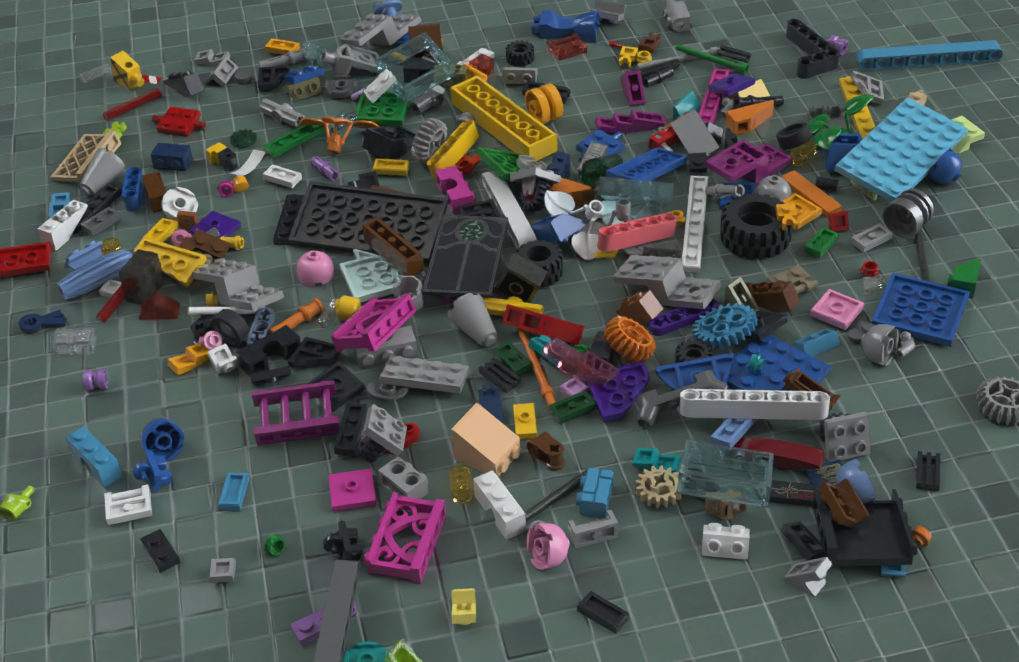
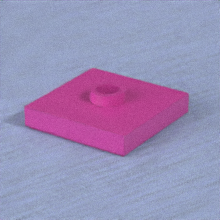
M371 468L328 475L333 512L376 506Z

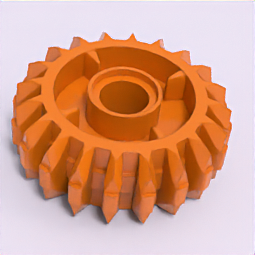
M626 316L613 317L603 331L604 338L607 339L606 342L611 345L610 348L614 349L622 357L627 358L628 361L632 360L634 363L646 362L656 349V342L653 340V336L638 322L633 321L632 318L628 319Z

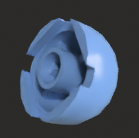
M854 459L839 468L836 473V483L838 484L842 480L848 479L862 503L871 502L876 499L873 496L875 494L865 470L860 471L858 469V466L861 465L860 462Z

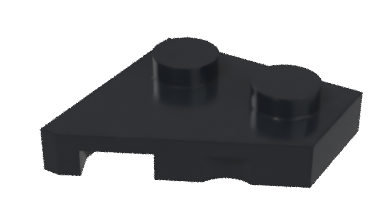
M290 65L259 68L258 90L269 91L276 89L284 80V76H287L288 72H290Z

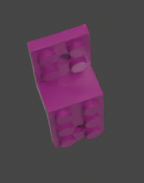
M743 139L706 160L705 167L731 183L743 177L756 185L763 178L771 176L790 165L792 157L768 143L757 148Z

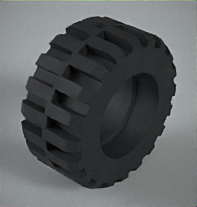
M754 193V195L744 194L742 197L738 196L729 201L722 210L720 238L725 247L729 248L730 252L737 253L740 257H748V259L771 258L775 254L782 253L789 246L792 235V226L786 225V230H783L782 222L777 220L776 204H784V202H780L776 197L772 198L767 194L759 195V193Z

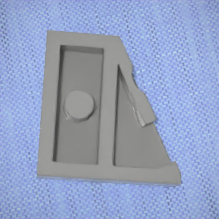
M853 70L850 77L862 95H873L875 98L870 102L881 105L884 101L882 81Z

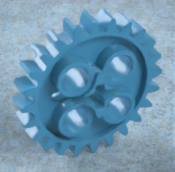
M728 303L726 307L720 305L719 309L712 308L711 312H705V316H699L700 320H695L696 324L692 326L694 338L698 339L697 342L703 340L704 344L708 343L712 349L716 346H719L721 349L723 345L730 347L731 343L738 344L737 340L739 339L745 340L744 336H751L750 331H755L758 320L754 309H750L749 305L745 307L744 304L738 306L735 303L733 306H730V303Z

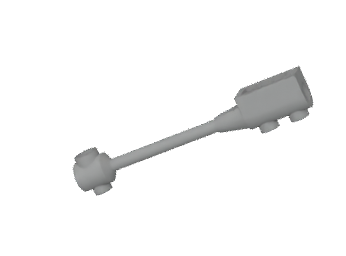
M666 0L663 17L666 19L667 27L672 26L673 30L677 32L689 31L691 17L684 1Z

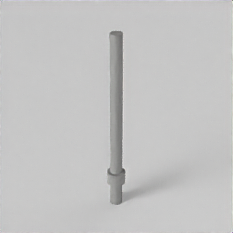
M711 47L709 50L701 52L718 56L720 47ZM684 54L637 64V69L673 59H679V62L697 59L698 57Z

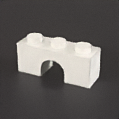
M492 470L474 478L476 499L485 511L490 508L492 509L496 526L505 539L508 540L525 532V512Z

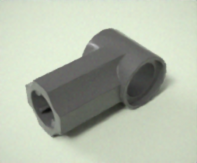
M427 88L421 97L410 103V108L414 114L419 115L432 106L440 107L444 101V96L431 88Z

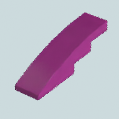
M631 110L630 115L614 113L612 119L596 116L594 121L597 130L600 129L608 133L648 131L657 129L660 126L664 127V124H667L663 114Z

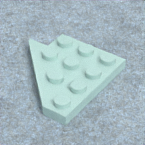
M357 249L353 250L356 260L340 264V270L352 297L358 298L360 302L368 301L372 297L379 298L394 294L393 285L399 283L400 277L404 276L382 256ZM424 271L415 275L421 281L422 286L423 275H426Z

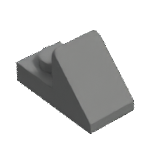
M827 557L798 562L792 566L783 579L800 590L816 596L826 583L824 578L832 563Z

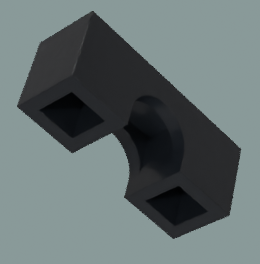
M285 325L237 351L239 367L249 376L253 373L269 370L267 358L272 355H279L285 360L289 359L300 345V337Z

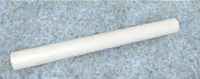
M188 307V315H217L223 309H230L237 314H256L259 309L251 311L236 307Z

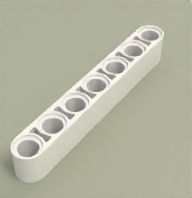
M493 171L482 173V183L489 198L493 199L500 216L508 217L507 232L516 249L520 248L522 244L536 240V236L507 182L499 179V175Z
M686 389L680 393V414L692 418L824 420L828 417L830 396L820 391Z

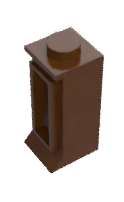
M160 171L142 175L153 213L163 211L161 203L166 190Z
M797 367L793 373L791 371L788 372L782 380L785 385L781 391L825 392L830 396L829 411L841 396L828 391L800 371V367Z

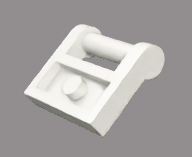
M149 484L129 491L114 494L112 492L104 493L108 525L152 516Z

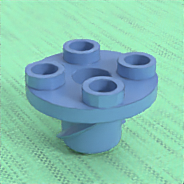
M387 0L382 3H376L373 5L372 12L376 15H390L392 19H395L394 17L402 9V3L400 0Z

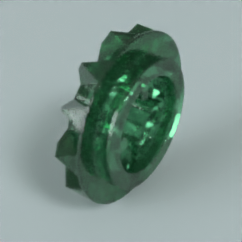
M239 129L238 132H233V135L230 136V143L239 148L249 147L257 141V135L253 130Z

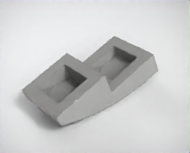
M212 49L198 52L193 61L200 65L217 66L226 56L230 59V54L228 51L214 54Z

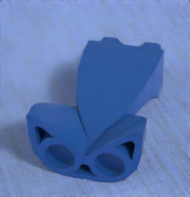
M543 10L542 15H534V23H532L531 29L532 34H540L541 38L561 37L576 32L587 42L597 43V25L601 26L598 10L582 14L576 18L562 16L551 10Z

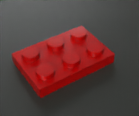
M50 242L1 248L0 277L50 270L52 249Z

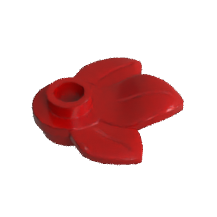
M464 154L455 166L463 175H468L473 171L474 166L481 161V158L477 154L472 157Z

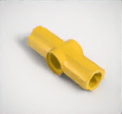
M512 296L507 300L497 298L484 299L488 313L491 315L504 317L507 304L543 314V305L525 303L519 297Z

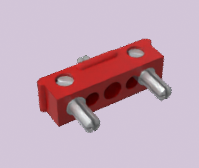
M671 125L667 127L660 126L658 128L659 131L649 137L648 148L655 149L658 147L673 152L669 146L679 142L680 139Z

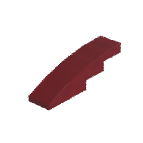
M741 437L730 452L733 458H753L755 464H776L778 470L820 469L825 456L824 450L803 444Z

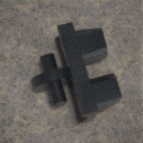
M338 521V531L334 534H328V537L323 541L324 550L332 554H338L339 560H360L362 555L361 545L350 544L357 543V528H347L345 521Z

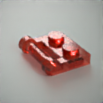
M576 33L570 34V36L546 42L548 50L559 61L587 53V46L578 38Z

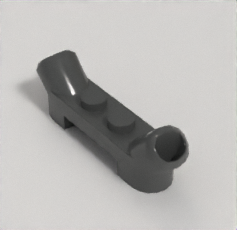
M707 370L695 374L693 384L658 396L656 389L645 392L636 398V403L639 407L636 421L643 427H652L658 413L666 410L672 411L680 406V393L683 390H728V385L717 380L713 371Z

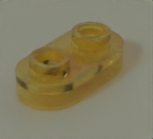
M808 141L794 148L790 152L792 163L796 166L807 163L816 154L817 145L813 141Z
M463 465L455 466L449 472L451 497L454 502L464 504L473 498L471 471Z

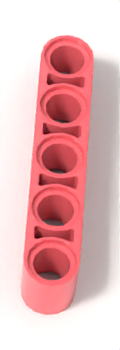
M663 213L602 227L599 229L597 248L604 252H610L672 237L675 233L677 217L671 213Z

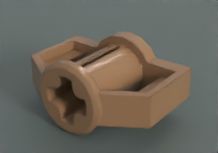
M723 487L718 489V491L705 492V512L717 516L721 520H730L735 515L746 511V491H734L732 488ZM713 501H718L716 508L712 506ZM739 501V505L733 507L734 502Z

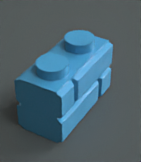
M589 467L586 476L581 477L580 489H582V492H578L576 498V505L580 506L581 515H594L600 518L607 516L614 484V472L612 470H599Z

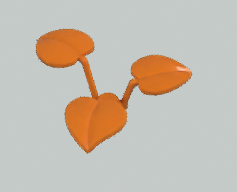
M323 116L322 120L302 118L299 123V127L307 125L325 126L328 143L327 151L331 153H341V147L345 144L352 126L365 129L379 127L371 121L356 120L351 122L344 118H334L331 116ZM329 123L335 124L334 134H331V137L328 128L330 126ZM338 124L349 125L341 139V135L337 134Z

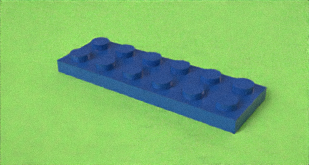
M657 147L607 170L605 178L612 179L614 183L628 184L630 188H638L686 164L688 156Z

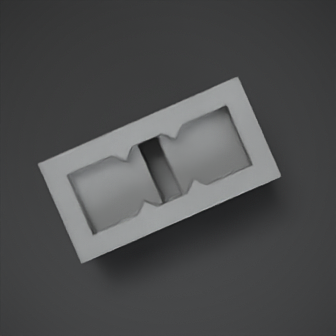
M399 456L378 470L380 485L391 494L398 493V496L421 499L429 493L427 477L423 473H419L408 461L405 462Z

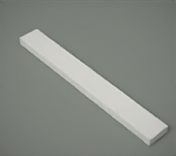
M691 176L682 253L684 272L700 273L707 201L705 189L708 187V176Z

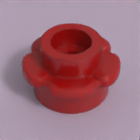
M865 261L862 268H860L861 274L866 278L877 276L879 274L878 264L874 261Z

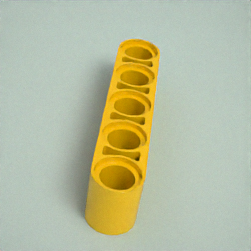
M474 120L462 122L427 161V166L434 180H436L435 170L455 166L480 137Z

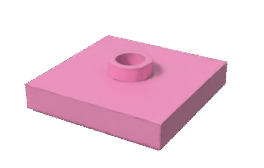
M828 289L810 310V316L846 330L864 309L865 303Z

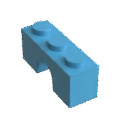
M84 426L66 436L72 456L81 465L87 463L93 477L104 488L123 477L118 460Z

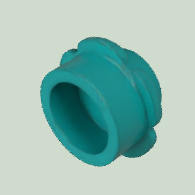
M752 354L748 369L752 370L753 373H756V370L761 371L764 359L761 358V354Z

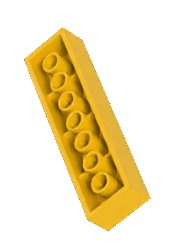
M478 75L450 87L452 104L463 113H471L478 125L513 152L532 156L535 158L534 161L541 160L558 152L556 133Z

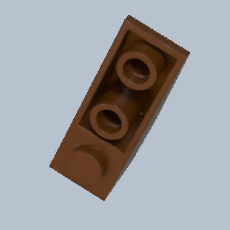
M792 281L745 283L757 305L772 312H791L800 301Z

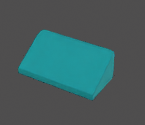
M690 91L673 106V121L687 111L700 110V104L694 91Z

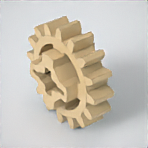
M651 466V471L644 469L643 474H638L635 487L636 495L640 496L641 502L647 500V506L656 504V508H659L663 504L665 508H668V503L675 505L676 499L681 500L682 493L684 492L683 478H679L678 472L672 473V468L664 470L663 466H660L659 469Z

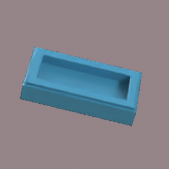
M227 473L218 503L219 510L241 511L250 479L249 473Z

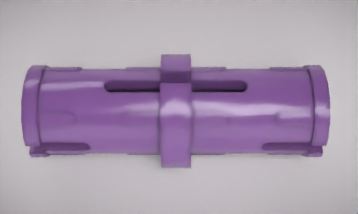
M318 156L311 159V165L317 168L320 174L327 176L332 181L339 178V172L332 168L329 162L323 161Z

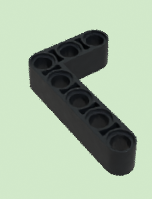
M798 19L787 21L786 37L808 54L798 59L797 77L807 79L838 67V49Z

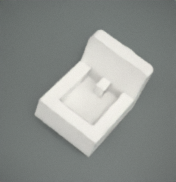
M226 344L208 351L207 355L218 374L223 372L229 373L237 366V358L232 356Z

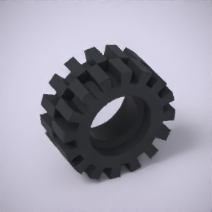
M528 41L511 42L506 47V60L510 65L514 64L516 67L517 65L519 67H522V65L527 66V63L531 64L535 59L534 45Z
M687 339V343L682 341L681 345L678 344L676 348L675 363L712 357V348L709 347L708 343L704 344L703 340L697 342L698 339H694L691 342V339ZM689 356H697L699 358H690Z

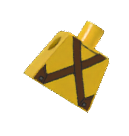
M121 51L110 57L114 82L128 90L136 86L141 87L144 84L145 80L141 77L139 64L126 52Z

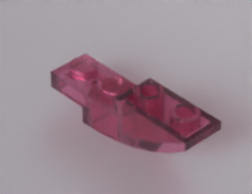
M557 337L543 346L542 353L558 362L557 369L580 380L593 383H607L620 373L618 368L592 352L586 351L582 354Z

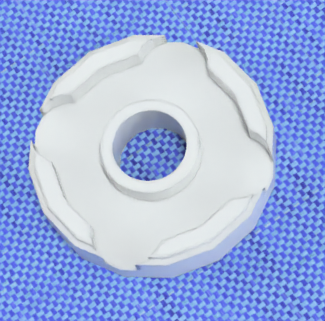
M176 187L164 194L161 206L168 218L178 221V211L197 212L198 201L195 195L188 189ZM175 202H183L184 207H177Z

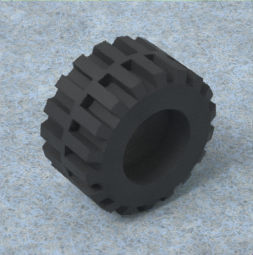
M546 240L529 241L527 244H522L516 250L517 255L548 271L540 287L553 285L562 277V250L559 249L558 245H554L553 242H546Z

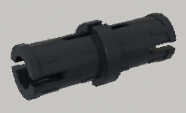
M670 66L661 71L657 70L650 76L643 78L642 83L646 88L656 83H662L666 78L673 76L674 71Z

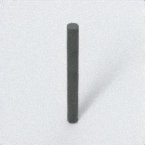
M917 233L915 241L922 280L930 281L923 236L921 233Z
M587 469L525 511L526 522L579 486L581 477L586 476Z

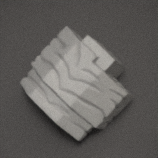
M401 276L400 282L393 285L394 297L401 298L404 294H410L416 310H419L423 307L425 295L422 294L423 286L421 281L415 276Z

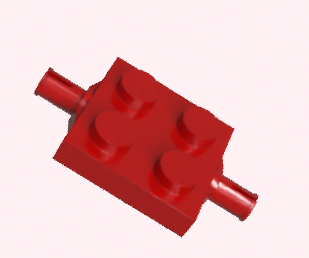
M169 107L164 116H152V122L159 123L156 127L158 133L188 137L195 128H206L205 122H198L201 117L199 110Z

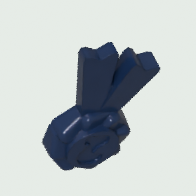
M61 310L43 316L34 313L23 316L19 320V327L21 331L32 333L38 332L43 326L64 327L66 326L65 322H67V319L61 313Z

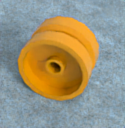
M548 83L539 88L527 90L525 93L527 112L542 124L555 121L563 116V102L553 84Z

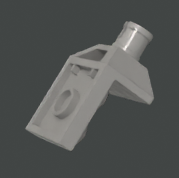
M346 43L337 48L335 53L324 50L321 54V63L330 64L337 75H348L352 66L356 69H365L370 73L379 74L384 69L377 52Z

